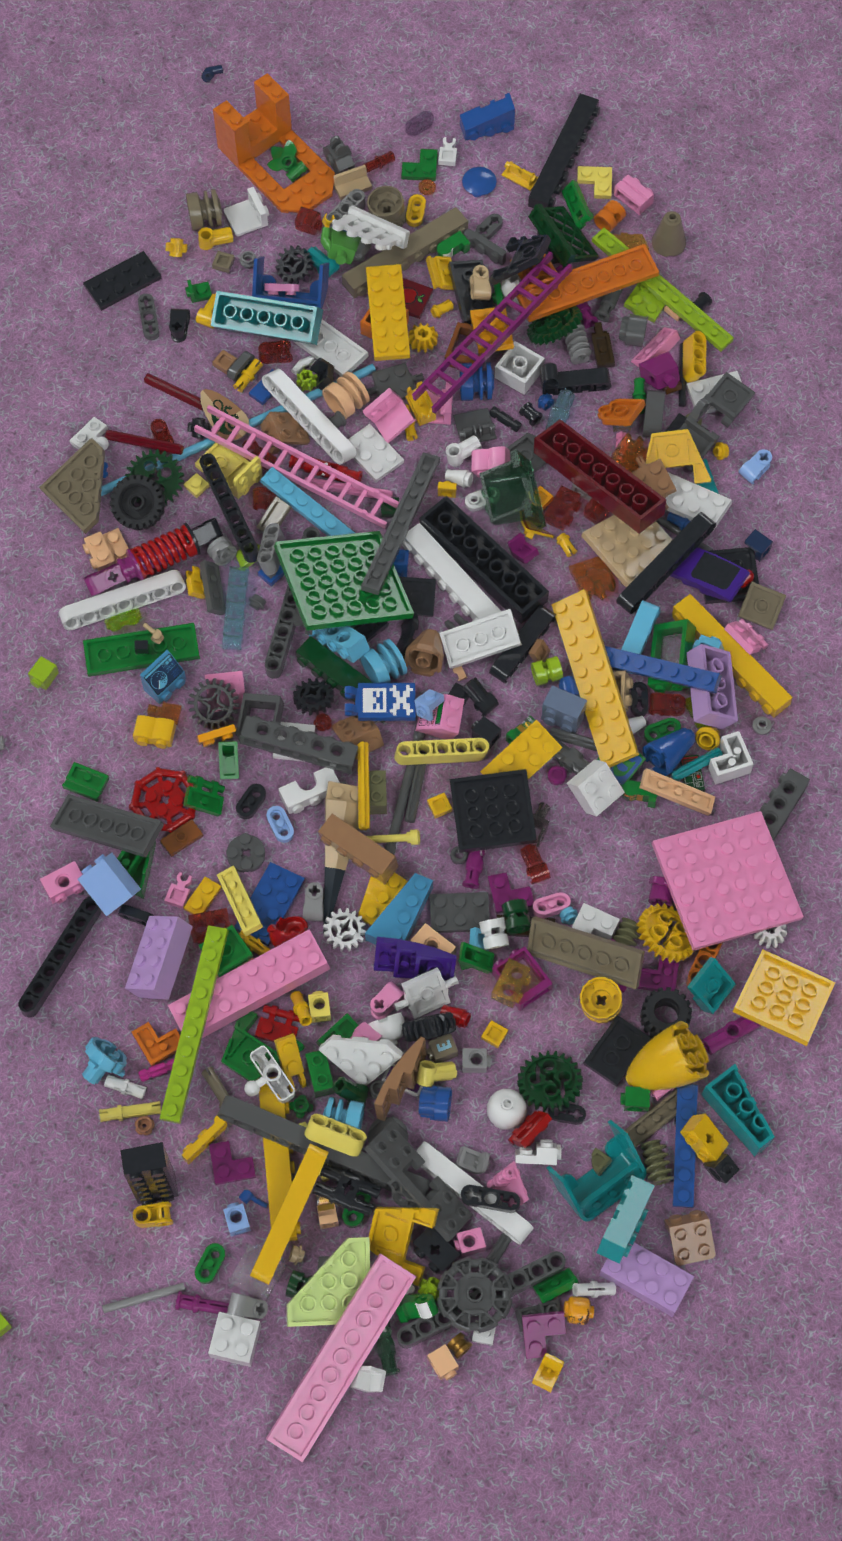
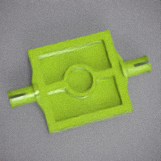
M641 283L636 285L624 303V307L632 311L634 315L646 316L653 323H655L666 306Z

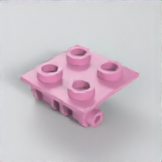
M242 671L205 675V680L209 679L210 684H213V678L217 679L216 684H220V681L224 680L222 685L224 687L230 683L229 692L232 689L236 690V692L231 694L232 697H239V699L233 701L240 704L239 707H233V709H241L243 694L245 693ZM216 688L206 689L207 698L213 697ZM221 691V703L230 706L228 696L224 691ZM216 695L215 699L213 698V701L211 699L208 701L211 705L210 712L215 707H222L216 703L218 695Z
M515 1161L487 1182V1188L516 1193L520 1198V1206L529 1200ZM510 1198L509 1201H503L508 1203L509 1207H512L513 1204H517L514 1202L513 1198Z

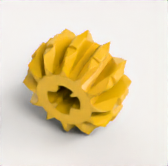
M420 322L419 327L414 325L413 330L409 331V344H411L412 350L417 348L419 353L422 349L426 354L427 349L433 351L434 346H437L438 333L435 331L434 326L429 327L428 323L423 326Z

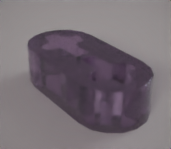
M423 111L407 121L405 124L406 134L417 136L431 127L434 123V115L430 111Z

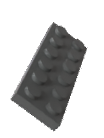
M70 794L67 795L50 825L55 831L142 857H147L164 826L160 820Z

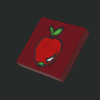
M402 278L405 308L409 310V316L420 319L433 294V288Z

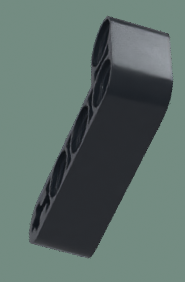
M547 363L541 366L540 381L542 394L545 395L553 394L554 396L564 395L569 392L574 394L583 393V391L609 390L612 386L609 369L605 367L558 372L557 366L554 363Z

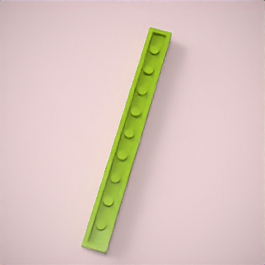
M605 227L592 237L591 242L608 256L629 249ZM660 274L657 277L640 282L694 330L701 331L705 335L706 340L720 352L733 342L734 337Z
M210 925L207 928L159 1118L162 1121L181 1124L229 932L226 928Z

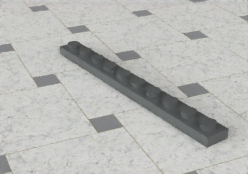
M422 453L362 582V591L376 595L380 594L440 463V457Z

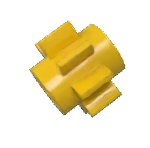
M170 238V242H166L165 251H169V256L182 257V254L187 252V244H183V239Z

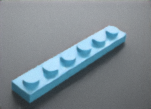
M271 467L261 478L260 482L292 506L294 510L327 536L355 533L275 468Z

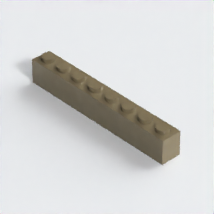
M457 207L453 208L411 233L406 248L402 249L394 245L391 250H383L342 274V285L353 298L365 295L368 291L366 267L401 264V269L405 271L411 264L422 261L430 253H435L438 244L453 234L461 231L464 235L465 230H468V220Z

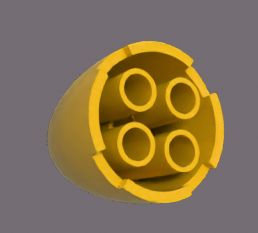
M679 1021L653 1037L632 1060L626 1072L627 1083L633 1087L649 1090H667L692 1084L706 1078L709 1075L706 1067L709 1058L701 1039L697 1034L693 1035L688 1029V1024L683 1021Z

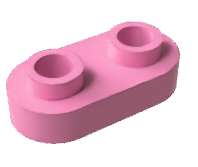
M264 283V291H268V294L278 295V291H285V295H296V292L300 291V284Z
M559 892L539 898L534 901L532 912L536 917L543 919L558 915L563 909L570 907V897L565 893Z

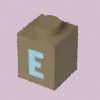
M451 1033L428 1041V1049L426 1050L429 1060H434L435 1063H442L458 1056V1050Z

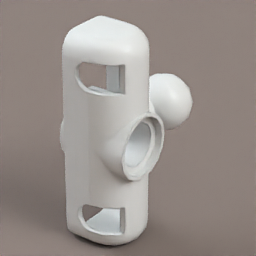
M260 1046L252 1051L250 1054L251 1061L262 1077L256 1081H248L244 1087L245 1093L248 1096H256L260 1092V1087L267 1084L279 1102L286 1103L295 1096V1089L265 1046ZM267 1052L271 1057L269 1061L265 1057V1054ZM271 1072L278 1073V1076L274 1079L267 1077ZM289 1085L293 1089L292 1093H290L287 1089Z

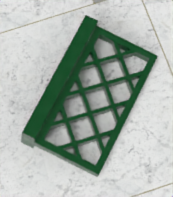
M542 204L534 206L528 217L540 235H548L550 237L549 248L563 268L573 262L598 259V254L582 231L575 225L574 220L564 206L545 208Z

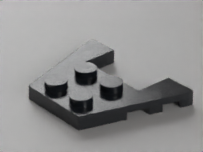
M534 235L531 237L532 239H527L526 236H521L520 239L511 237L506 249L509 253L516 252L509 266L493 271L489 278L491 285H496L539 264L551 242L548 235Z

